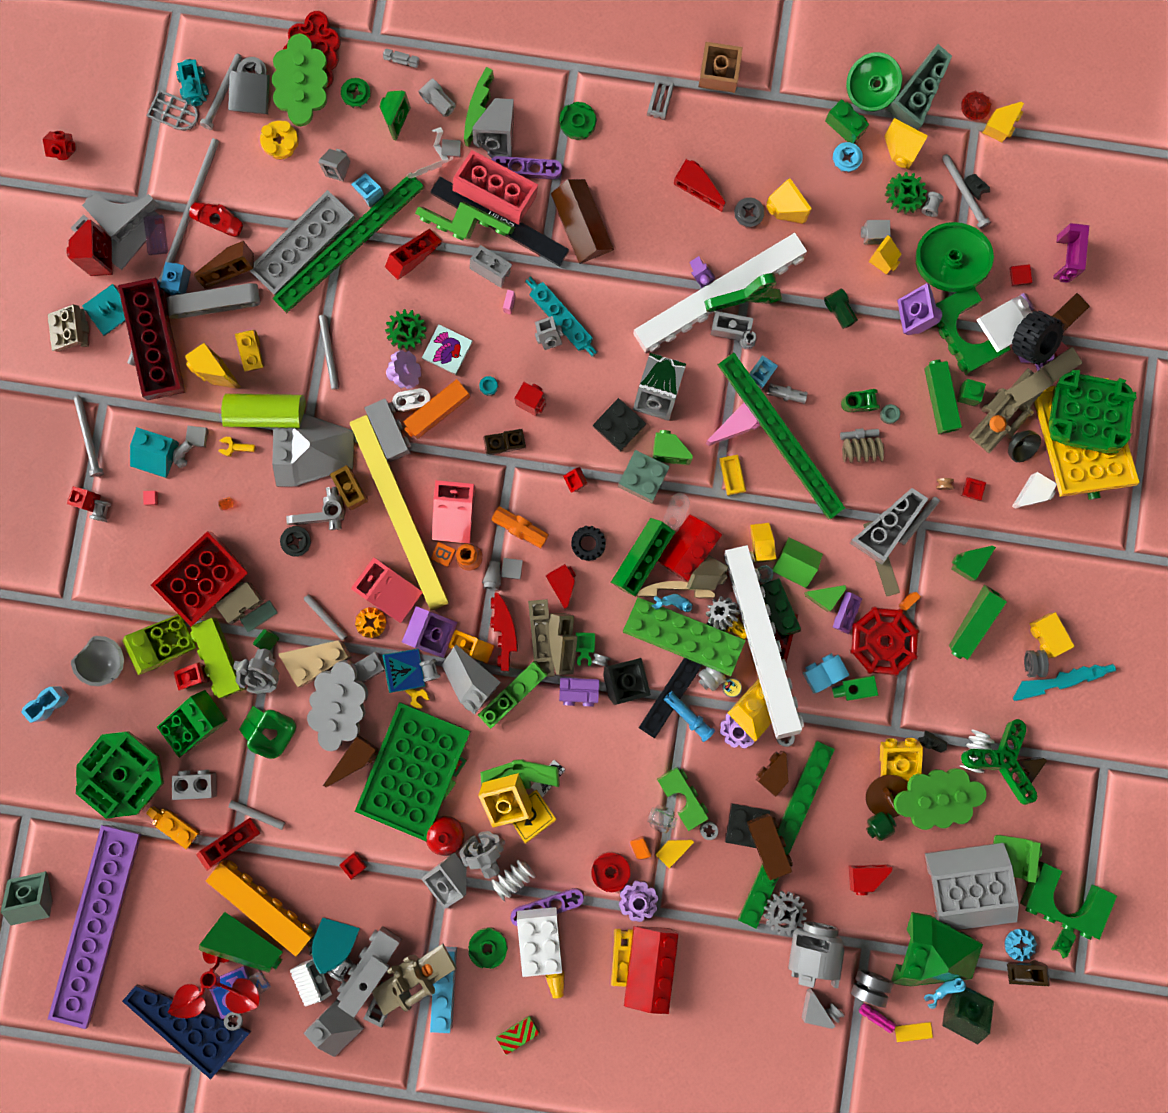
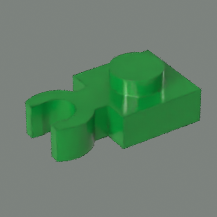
M576 632V652H581L577 659V664L580 666L581 659L586 658L588 666H591L592 660L589 652H595V633Z

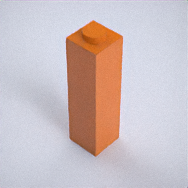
M456 379L403 421L406 425L404 430L410 437L415 436L418 440L470 398L469 393Z

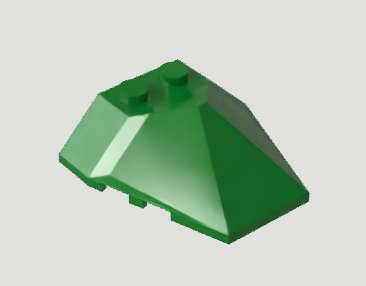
M911 912L906 929L911 939L903 965L896 964L891 979L893 984L911 987L953 981L956 978L963 980L972 979L983 946L982 942L963 932H958L950 925L943 924L931 915Z

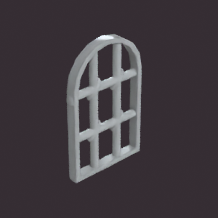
M158 90L146 115L148 118L182 131L193 128L198 122L199 117L195 106H192L195 110V113L186 110L188 105L192 106L186 100L162 90ZM160 94L171 97L170 101L166 102L159 99ZM176 99L185 103L184 107L180 108L173 105V100ZM157 101L167 105L165 111L154 108ZM173 107L182 112L180 116L176 117L168 113L169 108ZM153 110L163 114L161 120L151 116ZM186 113L195 117L193 123L182 119L183 115ZM168 116L177 120L176 125L165 122V117ZM182 122L189 125L188 127L183 128L178 127L179 124Z

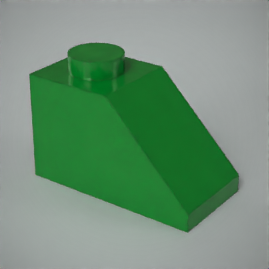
M992 545L957 554L952 561L954 565L951 570L969 581L976 580L996 547Z

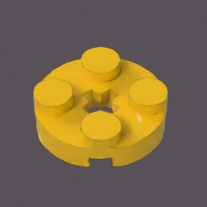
M273 121L262 127L260 143L268 155L275 159H286L298 147L299 138L289 122ZM278 136L284 137V139L281 140V144H278V142L275 141V139H277Z

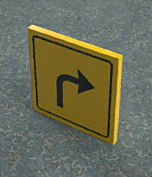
M537 789L528 795L532 803L529 819L512 823L525 844L557 820Z

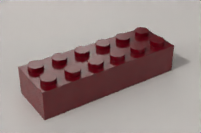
M156 277L118 285L141 394L146 400L186 393L164 293L160 288L161 282Z

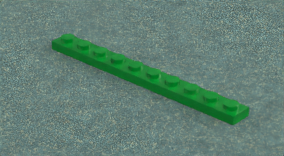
M406 176L277 293L273 300L287 314L424 189V185L416 177L411 179Z
M732 353L718 363V367L828 519H832L845 509L842 502L736 354Z
M818 741L815 742L777 829L778 835H782L786 847L783 849L786 855L792 849L835 750ZM763 864L738 917V921L755 929L758 927L765 910L764 906H767V900L770 899L778 881V878L768 879Z

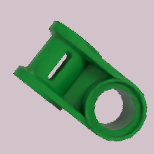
M878 389L850 392L841 401L842 409L846 412L880 409L876 397ZM848 398L855 401V406H851L848 403Z

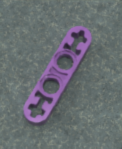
M496 156L491 159L496 163L499 162L502 166H506V163H508V169L513 171L511 167L514 163L521 164L522 169L513 172L525 178L558 179L562 174V165L557 160ZM533 164H537L540 166V171L533 173L530 167ZM543 165H546V173H543ZM552 166H556L557 170L555 173H552L550 170Z
M572 888L516 907L511 912V922L517 926V919L514 918L517 911L526 910V908L532 910L535 905H541L543 908H552L551 901L556 898L562 902L561 908L557 909V914L576 908L583 903V893L578 888ZM572 893L580 895L578 902L575 903L574 900L568 901L569 906H565V900L562 896L566 895V899L572 897Z

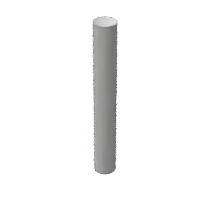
M933 497L899 540L901 544L905 545L939 504L940 500L937 497Z
M309 594L304 597V601L342 641L348 637Z
M231 800L228 806L282 830L285 826V822Z

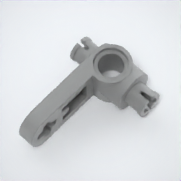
M337 487L326 488L327 497L323 498L322 512L286 516L287 525L329 522V530L342 529L340 520H344L345 508L342 496H338ZM337 506L338 512L335 515H330V508Z

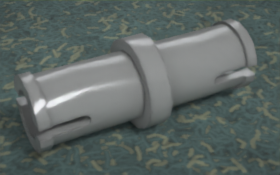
M770 383L767 392L769 396L805 404L808 394L806 391L791 389V386L783 387Z

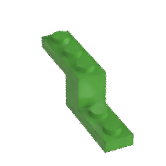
M460 202L453 221L425 207H418L415 213L420 216L421 221L428 224L433 222L437 224L436 228L444 232L449 230L454 233V237L460 240L471 237L478 220V223L489 228V226L496 228L495 232L503 236L512 234L515 229L514 226L466 202Z

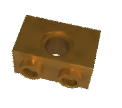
M346 465L330 474L347 508L351 511L368 502L350 467Z

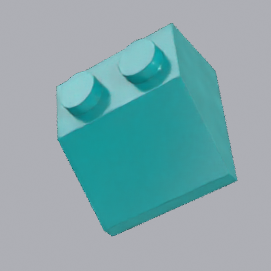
M136 427L130 444V466L167 478L173 463V452L179 446V442Z

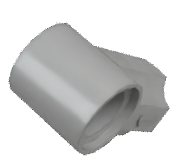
M433 78L418 91L424 101L432 104L444 117L449 116L456 107V104L443 92L442 87Z

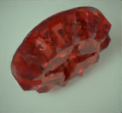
M975 90L971 93L968 92L963 98L961 110L968 119L978 121L984 119L989 114L992 103L989 101V96L984 95V92H977ZM975 99L978 104H981V106L978 108V111L976 109V106L972 105L974 104Z

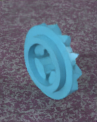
M844 142L835 148L832 160L835 163V167H838L840 171H847L849 173L861 165L863 154L856 144ZM844 154L846 156L852 155V157L850 158L851 162H849L848 160L842 161L844 158Z
M1015 929L1007 935L1005 950L1014 960L1023 962V960L1031 959V956L1036 953L1037 943L1035 937L1029 931ZM1021 939L1023 943L1028 944L1022 948V952L1020 948L1014 946L1020 944Z

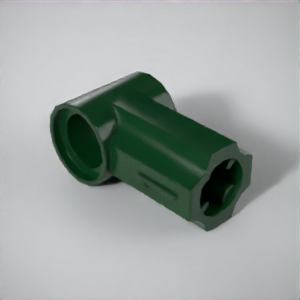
M842 288L824 297L826 307L830 312L834 313L843 329L858 321L849 305L848 296Z

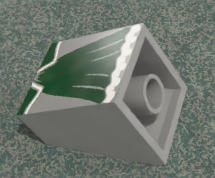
M650 353L633 410L669 421L686 363Z

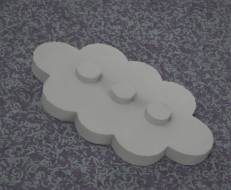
M348 660L339 661L333 666L331 671H323L316 676L314 681L316 691L311 694L309 699L313 709L309 711L307 721L309 726L318 732L319 745L326 751H335L342 745L343 741L355 739L360 733L359 721L366 714L363 702L368 697V690L363 682L357 680L356 666Z

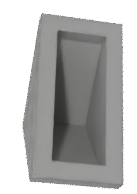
M811 988L807 989L801 1017L804 1023L833 1029L835 1025Z

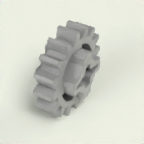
M780 891L779 897L773 894L774 900H767L770 905L764 906V909L768 911V913L764 914V917L769 919L766 924L771 926L772 931H778L780 935H783L785 931L790 936L791 930L795 931L797 926L803 927L801 920L807 919L803 916V913H806L807 910L802 908L805 903L801 900L799 901V896L796 894L793 896V893L789 891L787 894ZM783 901H791L793 903L785 904ZM786 923L787 925H786V926H781V925H778V924Z

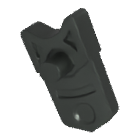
M976 174L969 175L964 180L968 189L978 200L983 193H990V187Z
M924 731V737L918 738L921 745L928 749H933L940 753L947 750L948 742L936 737L933 733Z

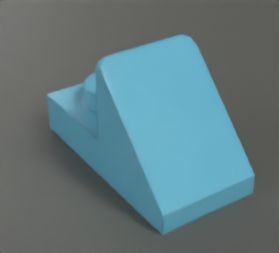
M366 173L351 184L369 207H372L384 197L382 188Z
M762 355L749 374L762 390L778 365Z

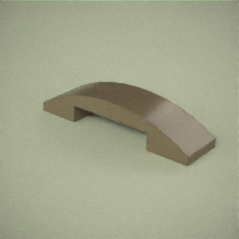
M548 599L528 601L534 661L548 674L546 677H553L555 674L549 641Z

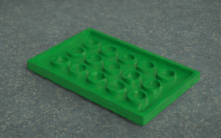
M399 702L354 812L426 841L427 832L437 818L471 731Z

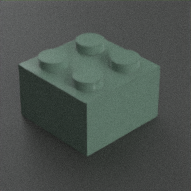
M635 450L618 487L647 502L653 503L670 466Z

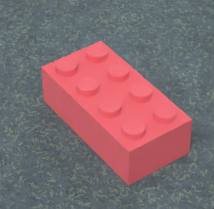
M471 150L453 177V191L518 225L537 195L538 184Z

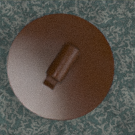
M884 775L875 779L866 791V804L873 814L879 812L889 813L892 818L899 816L900 814L894 808V799L899 792L908 790V782L897 775Z

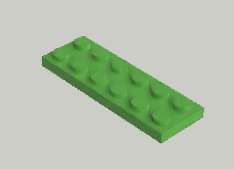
M639 597L637 598L623 633L732 676L746 640L667 608L661 607L656 610L652 607L654 603Z

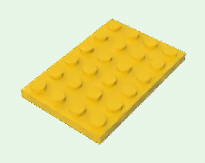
M1055 386L1045 389L1034 403L1060 497L1137 486L1139 479L1128 442L1118 453H1102L1067 446L1050 438L1049 418Z

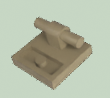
M73 304L48 314L52 351L59 352L81 344V347H89L88 321H86L85 309H80L79 305Z

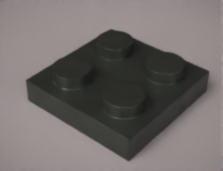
M618 398L593 424V427L621 452L646 423Z
M731 803L725 843L756 848L747 821L770 814V810Z

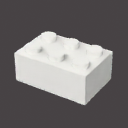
M557 908L517 911L522 977L562 973Z

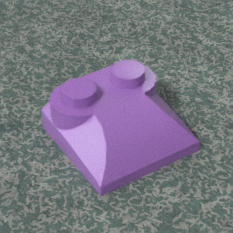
M928 283L897 300L903 333L906 335L919 334L935 326L941 320L942 311L939 307H936L933 293Z

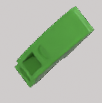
M533 661L478 716L491 729L548 674L536 661Z

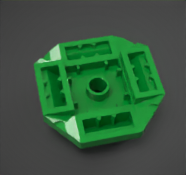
M130 731L102 734L76 765V795L105 819L139 814L164 784L159 755ZM120 769L125 772L123 779L119 777Z

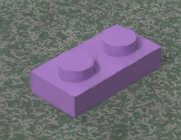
M845 592L840 609L835 617L833 628L846 634L850 633L862 598L853 593Z

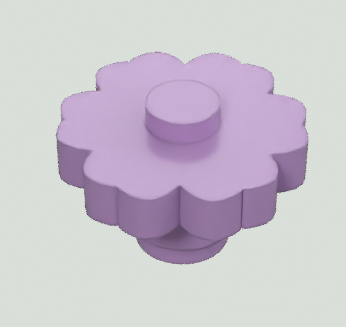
M403 350L392 354V361L388 363L389 367L386 370L388 379L394 381L400 388H414L419 384L418 378L421 377V367L416 363V357L410 351L404 352Z
M727 713L726 719L722 720L720 724V733L726 736L725 742L733 748L738 745L742 748L753 745L754 740Z
M635 880L632 885L626 884L620 891L622 899L619 901V907L623 915H629L631 921L642 922L644 917L651 918L657 911L655 903L658 901V896L655 889L648 887L645 881Z

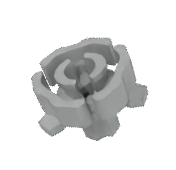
M258 649L255 657L250 661L244 659L241 662H234L233 667L237 670L236 683L239 687L245 688L247 684V691L256 694L270 693L276 689L279 681V672L274 667L276 660L273 659V654H271L270 650Z
M487 831L478 834L481 843L478 842L476 836H471L464 842V846L459 853L465 867L469 866L470 869L480 868L484 877L490 879L493 876H497L500 872L496 860L501 856L499 852L504 850L505 841L499 838L498 835Z

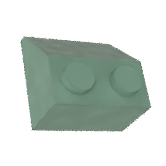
M46 871L7 881L1 913L11 926L50 917L52 896Z

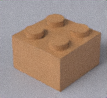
M705 42L698 87L735 93L743 47Z

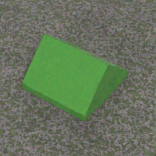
M788 537L772 572L807 588L819 568L823 554Z

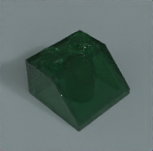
M968 987L963 992L952 993L944 1010L942 1026L978 1045L990 1034L994 1001Z

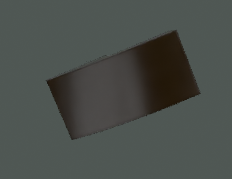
M523 429L504 431L503 433L485 435L483 437L486 455L526 448Z

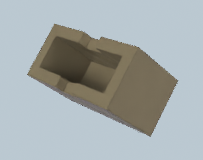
M241 582L237 584L232 593H227L215 604L227 623L234 624L245 616V610H253L264 602L252 583Z

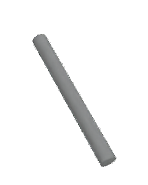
M320 315L319 321L331 389L336 390L339 389L327 317L326 315Z

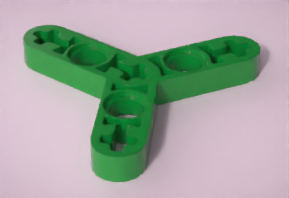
M767 273L757 277L744 289L705 300L706 311L713 312L746 302L770 304L780 301L782 299L780 289L772 288L777 284L774 273Z
M1015 719L1007 723L998 750L969 749L962 753L961 760L967 768L999 770L1018 801L1023 805H1028L1035 802L1038 796L1035 788L1017 761L1027 728L1022 720ZM1008 740L1013 742L1014 749L1008 746ZM986 755L990 756L992 760L991 765L986 762ZM970 757H971V758H977V757H978V760L973 761V759H970ZM1013 773L1018 775V783L1014 781Z

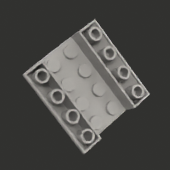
M1004 843L925 853L927 871L931 875L937 910L934 913L938 921L950 925L955 930L1017 922L1019 904L1012 864Z

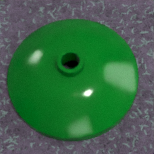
M873 52L862 56L853 64L847 76L846 88L850 100L855 106L865 111L874 112L885 109L901 91L903 83L902 70L898 62L888 54ZM877 81H880L879 87H875Z

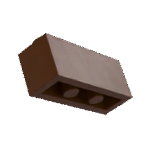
M765 814L747 821L768 879L773 880L791 873L793 862L790 855H786L783 849L786 847L782 835L779 836L776 829L779 826L776 818L771 817L770 814Z

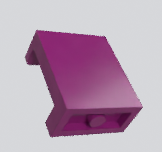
M1070 223L1057 235L1056 243L1067 244L1066 265L1054 274L1053 279L1068 283L1085 271L1089 225Z

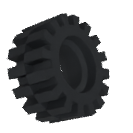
M584 526L575 531L571 540V546L575 555L581 560H596L604 552L606 540L600 529L594 526ZM591 536L595 539L596 546L593 550L587 551L582 548L581 541L584 537Z

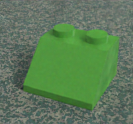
M660 430V433L656 432L653 444V459L662 463L690 465L693 455L675 434H671V431Z

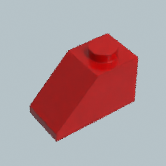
M566 564L545 576L564 609H567L575 584L573 577L576 574L571 566L567 568Z
M888 864L849 866L850 890L860 896L868 895V892H874L892 872V867Z

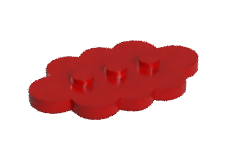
M313 11L306 16L304 24L297 23L289 28L288 39L295 34H304L310 39L313 49H319L324 53L327 59V67L324 71L329 80L326 87L328 88L333 82L331 70L338 64L336 51L341 45V40L338 33L330 28L327 15L321 11Z

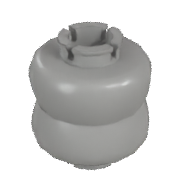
M706 667L698 674L701 678L698 682L703 685L705 690L710 688L712 691H715L720 684L726 681L724 673Z

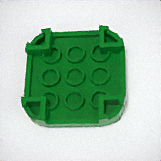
M1072 370L1070 373L1064 374L1056 383L1053 392L1049 418L1050 438L1067 446L1102 453H1118L1127 444L1132 435L1130 428L1133 405L1137 399L1136 392H1133L1131 387L1125 383L1127 380L1122 378L1114 381L1080 374V370Z

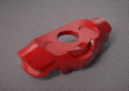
M195 202L190 207L189 216L192 219L234 237L240 235L243 223L224 205ZM213 214L220 216V222L216 225L210 221Z

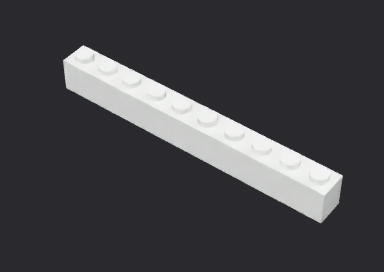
M793 233L634 329L635 338L645 353L656 351L660 348L661 343L665 341L668 343L677 337L676 334L681 331L685 333L692 328L694 323H702L709 318L708 315L713 312L706 311L705 300L744 289L763 274L774 273L775 275L778 273L781 275L788 270L790 265L794 264L796 266L801 263L807 250L796 233Z
M748 545L725 550V563L729 567L728 573L776 739L800 734L802 727H804L801 715L798 716L797 699L795 696L792 697L791 694L792 682L790 678L786 677V662L784 659H781L779 653L781 652V645L774 636L776 634L775 625L773 622L770 623V608L764 602L765 591L763 586L760 587L759 571L757 568L754 569L753 562H755L754 554L752 551H749Z

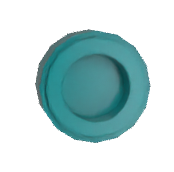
M486 376L481 379L479 388L484 395L492 396L498 390V382L494 377Z

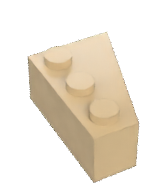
M340 640L278 654L297 687H303L312 682L323 671L332 670L337 662L352 658L344 642Z

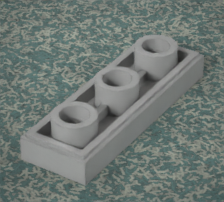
M373 955L338 1007L354 1018L390 966ZM361 983H366L367 988H363Z

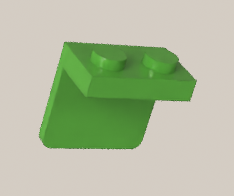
M995 835L993 844L1004 843L1012 864L1014 877L1036 883V879L1040 875L1038 862L1042 856L1041 843L1030 839Z

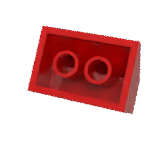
M87 220L68 240L67 256L90 276L113 275L111 237L92 220Z
M689 515L670 540L657 562L685 582H688L692 573L704 561L722 534L704 521Z

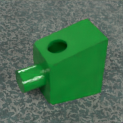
M874 675L842 680L843 685L832 687L834 698L846 696L847 701L878 696ZM850 686H857L856 692H849Z

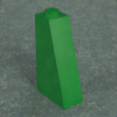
M986 585L982 587L949 644L952 650L951 654L959 659L964 657L968 660L1007 603L1000 593Z
M226 912L222 914L199 944V950L268 973H270L272 968L276 970L283 960L280 958L283 953L280 949Z

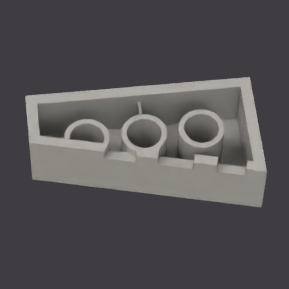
M911 488L861 533L855 536L850 544L882 565L928 498Z

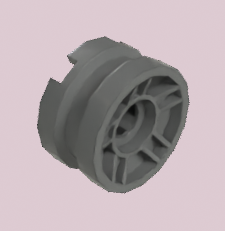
M1034 650L1026 651L1024 667L1025 671L1029 672L1027 674L1028 677H1036V675L1039 677L1047 676L1049 662L1044 650H1037V652H1034Z

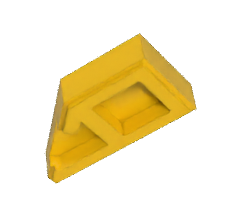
M692 839L668 840L655 855L670 869L694 841Z

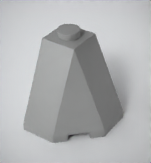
M495 98L473 126V144L478 148L482 147L488 152L487 155L491 158L496 156L512 157L514 99Z

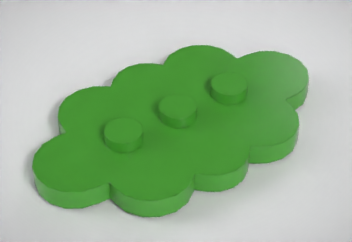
M295 34L288 40L287 49L280 50L275 54L273 65L276 71L272 75L271 80L276 88L273 94L275 105L281 111L288 113V117L294 125L302 127L311 122L313 111L321 110L327 104V94L324 89L327 87L329 80L324 71L327 67V59L324 53L319 49H313L312 43L306 35Z
M952 768L947 772L935 769L928 775L920 773L913 775L908 781V790L899 792L896 795L894 808L898 814L904 817H911L912 823L919 829L928 830L934 825L939 828H948L953 822L965 824L971 819L973 807L980 806L985 801L986 789L981 783L970 781L968 774L962 769Z

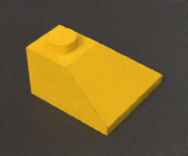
M895 118L884 135L892 161L897 166L907 169L910 168L928 135Z
M791 178L769 196L766 203L769 213L771 215L774 214L777 219L801 224L806 222L812 210Z

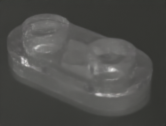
M675 494L671 498L663 522L673 530L681 527L690 502L685 494ZM681 500L683 506L678 507L676 501ZM675 518L676 524H670L669 519Z

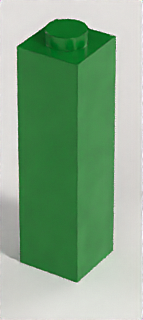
M933 360L924 368L937 432L938 434L954 432L962 428L948 361Z

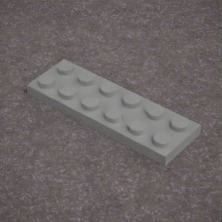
M327 190L254 262V269L249 271L276 295L355 219V216Z

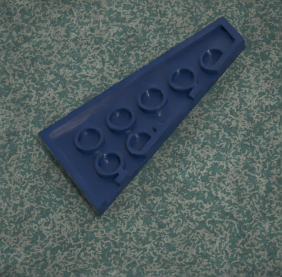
M139 984L135 985L122 1002L210 1080L251 1033L250 1030L243 1027L234 1031L228 1030L224 1025V1019L204 1011L193 1018L172 1016L168 1013L173 998ZM231 1022L229 1023L231 1027L232 1025L237 1026L236 1024H233Z

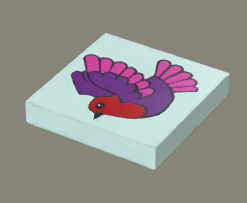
M438 325L422 359L457 375L473 341Z

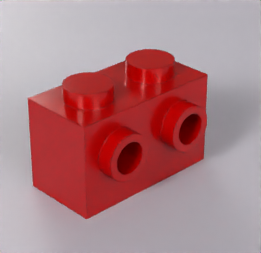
M523 382L514 398L516 406L534 416H537L538 412L542 413L546 406L544 392H542L543 389L536 384L531 386Z

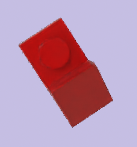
M73 486L67 504L93 512L94 500H100L101 495Z
M195 663L174 672L178 691L209 682L203 663Z

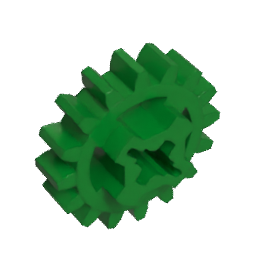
M907 172L903 176L898 173L896 179L892 177L890 183L886 186L888 191H886L885 196L889 197L886 202L893 204L891 209L898 208L897 213L901 210H904V214H907L909 210L914 213L916 208L920 209L923 205L922 203L926 200L924 195H926L927 190L923 189L926 184L920 183L921 177L914 178L915 173L911 176H908Z
M403 309V314L396 311L397 316L391 315L392 321L386 322L389 328L385 329V332L390 334L387 336V339L392 341L391 345L393 347L398 344L399 350L405 347L406 351H409L411 346L415 350V344L422 345L420 339H426L425 334H423V332L427 331V328L423 326L425 321L424 319L420 320L421 316L419 313L414 316L413 310L409 314L406 309ZM403 324L407 327L409 336L404 332ZM400 339L407 340L408 342H402Z

